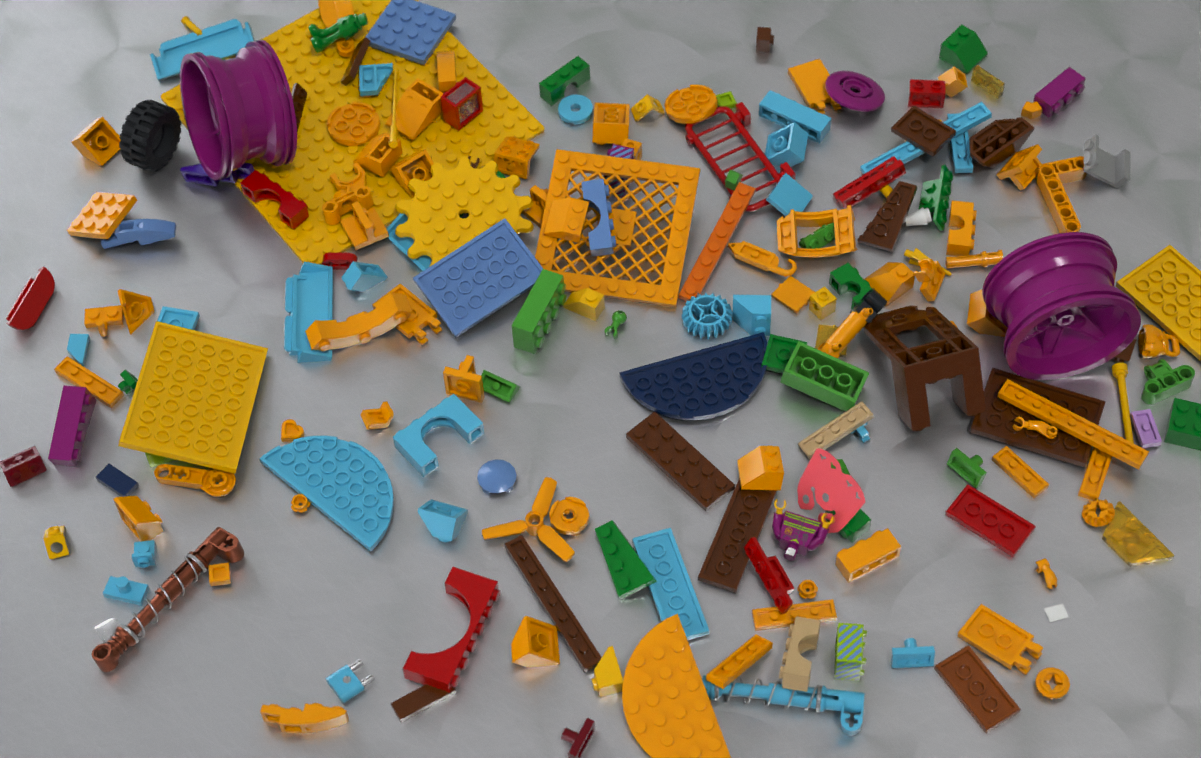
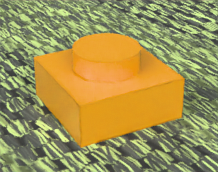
M229 562L209 565V583L211 587L231 584Z

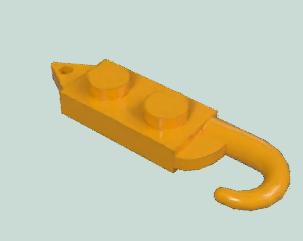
M746 241L728 243L734 258L762 270L771 271L785 277L793 275L797 270V265L792 259H788L792 268L785 270L778 267L779 258L770 251Z

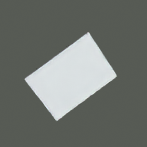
M1063 603L1044 608L1049 622L1069 618Z

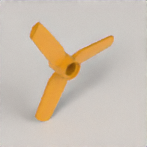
M550 477L544 478L533 503L532 511L526 515L525 521L517 520L482 529L483 539L505 537L527 531L531 536H538L539 540L564 562L571 560L575 551L552 527L544 525L543 518L548 515L557 486L556 480Z

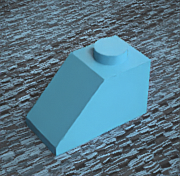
M354 261L342 276V280L350 291L364 292L388 278L379 265Z

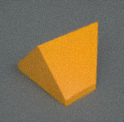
M119 289L118 295L131 335L155 312L151 297Z

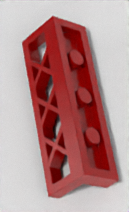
M893 156L833 193V196L842 209H846L848 205L853 207L906 174L905 166L900 159L897 160Z

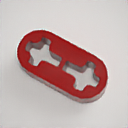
M329 252L323 255L322 265L331 266L333 270H347L353 261L357 262L358 257L353 253Z

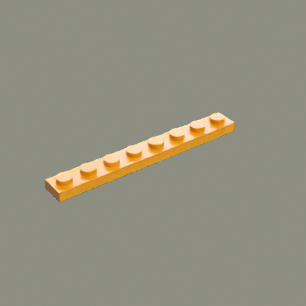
M1008 379L998 392V398L1138 470L1149 454V451Z

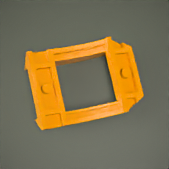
M848 205L846 209L841 210L836 208L819 212H797L794 209L790 210L786 217L782 216L777 220L779 252L798 257L819 258L858 250L855 244V217L852 206ZM833 222L836 246L815 249L798 248L797 226L822 227L824 224L827 225Z

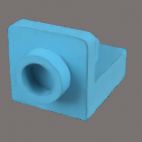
M154 540L134 542L132 560L135 567L145 568L150 565H156V543Z

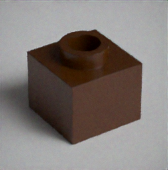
M757 27L756 52H770V45H774V35H771V28Z

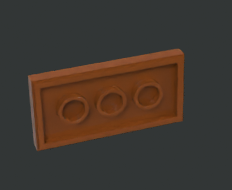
M969 645L935 665L934 669L985 733H988L1020 712V707Z

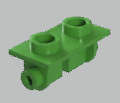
M833 222L822 225L821 228L813 232V235L810 234L805 238H801L799 242L800 247H805L806 249L822 248L835 239Z

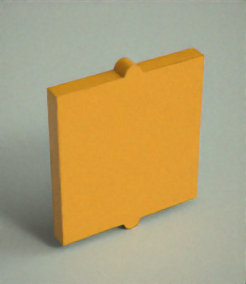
M789 276L783 283L779 284V287L771 294V297L797 314L804 306L808 305L810 295L815 292L794 277Z

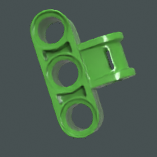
M1160 359L1158 363L1152 366H1145L1144 373L1148 381L1145 383L1141 398L1146 404L1153 405L1189 389L1195 376V370L1189 365H1182L1172 369L1164 359Z

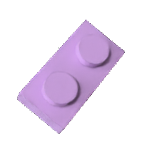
M1151 409L1131 412L1130 418L1141 448L1161 446L1162 440Z

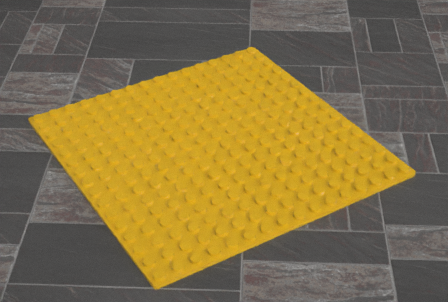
M351 0L354 14L365 13L368 21L367 25L362 26V29L352 36L355 49L357 44L366 37L391 0ZM319 8L261 39L269 43L278 56L291 93L295 83H298L307 92L297 132V149L294 160L290 164L278 167L272 164H265L259 158L246 160L245 162L251 163L254 170L261 174H266L271 181L277 182L285 191H290L298 200H303L308 206L309 217L293 230L281 221L278 211L280 204L278 202L262 200L255 203L247 196L245 197L302 263L305 261L322 265L325 253H343L353 247L341 226V222L336 225H328L324 218L322 206L327 201L332 200L337 192L335 185L331 182L330 175L335 173L341 181L355 179L358 174L354 171L353 161L369 143L358 146H346L337 143L329 135L327 127L328 117L338 106L342 107L352 104V102H363L375 108L379 115L380 129L376 136L383 133L390 134V127L386 125V121L393 111L394 75L393 73L390 74L378 95L360 96L359 69L355 78L349 84L344 85L341 83L352 56H340L336 42L330 44L324 51L316 52L311 42L313 37L309 31V25L316 24L320 29H326ZM447 31L425 65L368 46L360 64L393 63V69L399 70L397 75L396 105L405 90L417 78L439 90L438 51L455 50L457 82L466 77L481 87L483 112L459 131L443 120L442 112L414 140L397 132V138L401 139L403 154L394 165L418 150L426 149L433 163H440L447 170L455 169L458 166V160L463 156H471L470 160L472 163H476L477 158H480L479 165L476 168L480 169L487 162L494 161V153L506 136H514L527 141L542 134L545 129L449 31ZM179 84L161 94V100L167 106L176 110L180 116L181 123L188 130ZM364 169L366 173V186L370 188L373 199L372 207H374L386 227L400 214L396 211L397 202L400 200H410L412 197L398 183L391 169H389L384 177ZM238 178L235 185L242 192L240 182L244 179ZM353 210L341 215V220L353 216Z

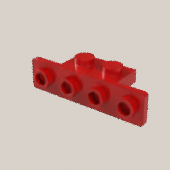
M751 537L744 547L746 555L751 560L765 588L774 600L776 607L781 614H785L793 604L789 594L795 588L776 555L767 557L756 537Z

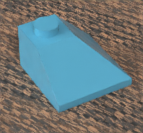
M431 499L418 508V513L432 536L437 537L442 542H450L458 537L468 509Z

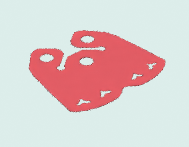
M817 448L799 481L798 504L801 509H813L814 498L811 488L814 487L816 502L822 509L827 511L834 510L836 512L835 515L827 513L826 516L829 521H831L832 516L835 517V522L828 527V533H836L843 529L865 504V497L855 479L848 474L842 473L838 460L826 450ZM831 462L833 463V466L836 467V469L831 468ZM824 493H827L829 496L827 502L822 499ZM804 495L809 497L807 504L803 502ZM824 513L819 514L818 521L822 522L821 517Z

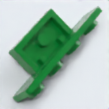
M946 165L941 166L939 179L923 182L919 209L928 208L930 213L934 212L933 222L940 231L944 230L945 223L947 222L946 214L949 208L948 201L949 195H951V182L953 181V173Z

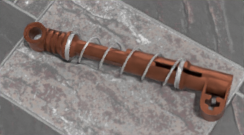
M217 527L195 551H190L184 557L186 560L175 571L171 570L172 574L162 585L158 584L159 588L155 591L156 595L151 600L145 598L148 604L138 614L132 611L131 613L134 618L127 625L119 624L114 636H111L107 643L97 645L93 649L92 658L100 670L103 672L114 670L119 663L120 655H123L130 646H135L139 642L138 637L142 638L145 636L144 627L148 623H157V614L162 609H171L173 601L178 596H183L185 589L191 583L197 582L198 575L205 573L208 570V565L217 556L230 563L240 561L244 556V549L238 538L223 528ZM166 604L170 605L169 608H164ZM156 616V622H150ZM143 630V635L137 636Z

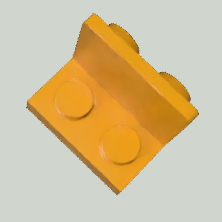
M506 136L494 153V161L499 167L498 171L503 174L517 175L519 178L527 179L530 172V161L539 149L540 144L530 140L518 139L514 136Z

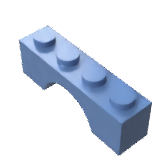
M604 179L583 181L584 201H588L589 207L597 210L601 216L597 227L588 233L591 256L614 254L613 247H616L615 236H611V230H614L613 219H609V213H612L611 202H607L606 197L610 196L609 186L604 184Z

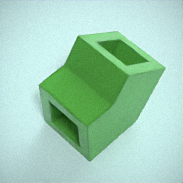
M730 170L725 180V187L734 191L738 183L741 182L743 175Z

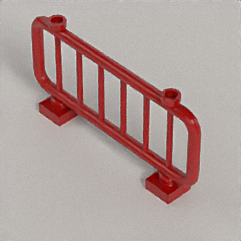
M743 102L736 104L735 113L728 107L720 106L705 120L686 124L685 130L687 135L685 138L689 145L695 144L724 186L726 180L725 173L757 158L760 159L765 167L743 177L741 182L768 170L774 180L757 187L755 192L778 183L785 173L796 181V174L787 162L781 164L780 173L777 172L745 127L751 125V113ZM721 113L726 114L730 118L699 134H695L692 129L694 125ZM731 122L738 129L737 132L707 146H704L698 138ZM739 134L746 140V144L714 159L707 150ZM748 146L756 154L723 171L716 163V161ZM726 188L732 196L734 191L729 188ZM765 198L757 203L748 205L746 212L756 211L770 203Z

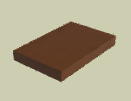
M913 106L891 127V132L932 157L956 135V130L916 106Z

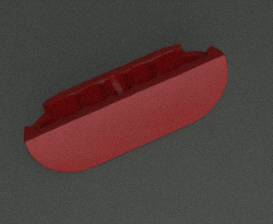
M41 267L35 279L30 278L6 317L8 320L6 324L11 328L26 330L36 323L55 288L54 278L47 268Z

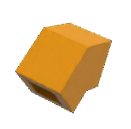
M1026 101L1022 108L1021 116L1028 119L1040 117L1042 108L1037 101L1033 103Z

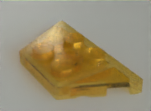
M1120 501L1117 502L1114 509L1115 516L1107 525L1102 540L1129 567L1153 564L1158 560L1164 559L1171 561L1174 558V554Z

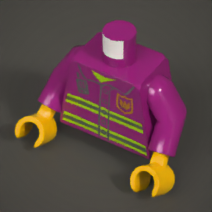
M776 499L774 506L777 510L774 512L772 529L775 539L780 542L779 548L785 550L784 558L794 561L797 554L806 556L809 551H814L820 547L829 532L828 526L835 522V517L832 516L831 521L827 523L825 521L827 513L822 515V522L786 510L782 513L787 505L786 501L784 500V506L779 508L777 507L778 499Z

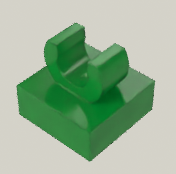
M125 369L120 374L124 381L120 382L118 387L128 395L133 389L135 390L138 379Z

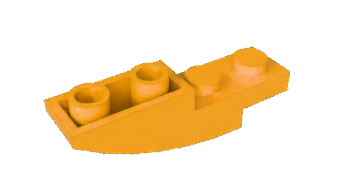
M305 703L303 711L296 707L288 709L276 704H262L260 711L263 721L279 723L281 732L287 733L320 732L339 727L349 721L347 710H344V708L339 706L325 707L320 703Z

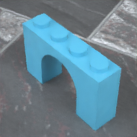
M455 394L443 399L439 405L429 409L426 414L419 419H415L409 426L399 430L393 436L395 448L423 477L439 466L437 455L423 442L425 435L430 430L441 426L453 428L469 444L484 434L483 422Z

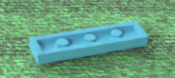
M947 114V120L957 114ZM967 130L950 140L954 173H973V162L970 156Z

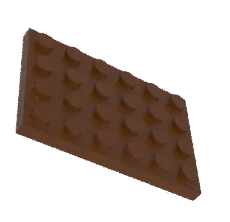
M992 368L984 389L986 411L975 416L970 433L1085 468L1092 445L1057 428L1058 433L1053 439H1048L1038 431L1027 430V428L1015 431L1013 429L1014 424L1021 427V424L1015 421L1016 417H1022L1024 421L1043 420L998 398V392L1008 379L1096 425L1099 424L1106 401Z

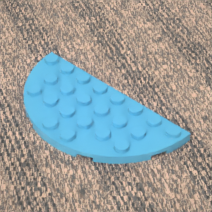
M308 436L294 439L292 443L282 447L279 445L259 458L265 467L297 493L307 497V500L370 552L384 537L390 525L394 509L393 489L390 478L382 463L363 446L352 441L339 440L334 436Z

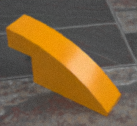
M455 50L437 52L439 91L441 92L450 90L457 83Z

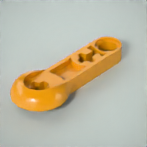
M161 464L154 470L155 477L161 484L201 489L213 497L228 495L236 484L234 473L218 469L205 470ZM162 471H169L166 477H159Z

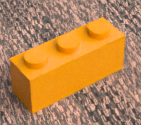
M888 528L883 531L879 530L866 540L861 539L854 546L840 550L836 555L835 565L846 581L850 583L899 557L901 545Z

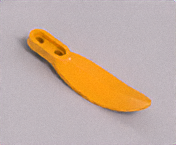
M318 0L320 15L326 28L337 23L339 18L354 15L351 0ZM343 37L335 41L340 56L350 57L353 55L355 46L352 37L347 40Z

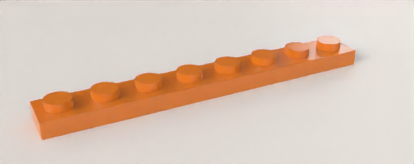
M741 182L738 183L684 283L678 299L690 301L691 296L697 298L698 293L702 294L752 200L756 188Z

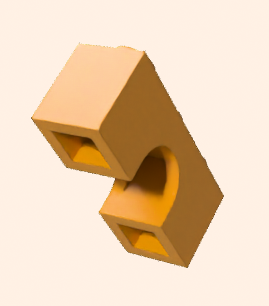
M952 200L949 226L958 227L959 230L949 229L946 255H969L970 250L974 249L975 239H971V236L975 235L976 225H972V221H976L977 210H973L974 203Z

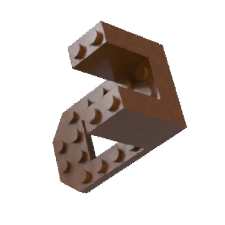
M906 306L877 314L871 323L864 326V333L891 360L898 416L912 431H921L931 426L925 384H934L938 380L950 379L953 402L967 416H976L986 411L979 348L935 307H926V310H919L917 306ZM925 325L940 340L907 348L895 335L905 330H916L918 327Z

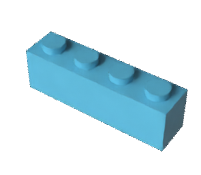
M769 91L759 103L758 116L782 127L795 122L808 133L809 139L817 143H821L830 131V117L801 105L794 100H790L779 93Z

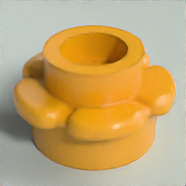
M303 494L295 495L292 498L291 508L294 512L299 511V513H303L310 507V502Z
M804 580L799 584L798 592L803 599H813L816 596V592H818V587L813 581Z

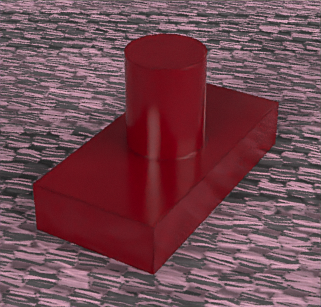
M587 718L579 733L568 728L564 729L561 740L573 744L568 753V758H581L595 732L594 720Z

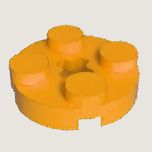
M565 497V500H557L549 511L551 527L563 535H579L589 522V511L586 504L576 497ZM569 513H573V518L566 519L564 515H569Z

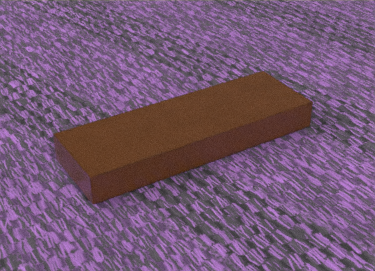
M366 37L356 46L341 80V83L344 85L349 84L356 76L370 44V40Z
M426 684L392 702L391 707L402 723L456 694V689L452 687L451 692H447Z

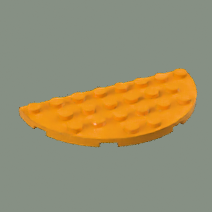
M678 614L673 615L657 624L642 638L627 664L623 678L622 702L629 728L636 741L651 758H731Z

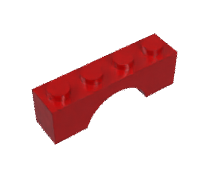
M254 170L240 182L243 194L255 203L262 200L278 202L280 204L278 211L281 221L293 230L309 217L307 204L303 200L295 198L290 191H285L277 182L271 181L266 174H261Z

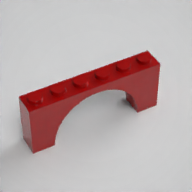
M452 567L445 581V589L447 594L457 598L467 608L471 617L467 632L458 643L444 651L428 654L411 651L403 667L405 679L422 685L427 684L447 692H451L452 687L456 688L460 681L459 675L462 670L466 669L470 652H474L477 643L476 639L478 635H482L485 627L484 622L486 618H490L493 610L492 605L494 601H498L501 592L498 588V581L456 567Z

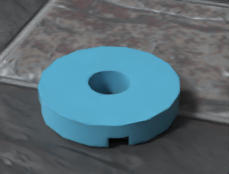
M573 94L561 100L558 106L560 119L568 124L569 122L573 123V125L583 124L590 120L593 113L592 102L582 95ZM574 108L580 109L579 111H576V112H575V111H572V109H574Z

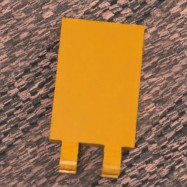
M820 59L788 68L790 78L809 108H814L817 112L825 114V104L830 102L834 111L841 109L840 104L834 101L826 91L825 83L830 74Z
M401 283L372 304L373 309H376L375 305L391 292L406 294L413 313L405 322L400 323L395 328L409 339L414 336L421 345L428 342V339L425 337L427 333L422 330L428 325L435 334L442 331V328L439 327L441 322L436 319L437 313Z
M980 604L958 632V637L1010 670L1015 665L1025 675L1031 670L1030 665L1032 664L1031 661L1021 656L1025 650L1036 660L1042 655L1043 647L1033 642L1034 635Z

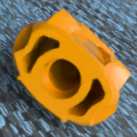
M1146 324L1142 326L1138 335V346L1143 359L1158 358L1161 355L1176 357L1180 354L1179 340L1176 337L1166 334L1164 331L1162 332L1153 325ZM1168 339L1171 340L1172 352L1169 350Z

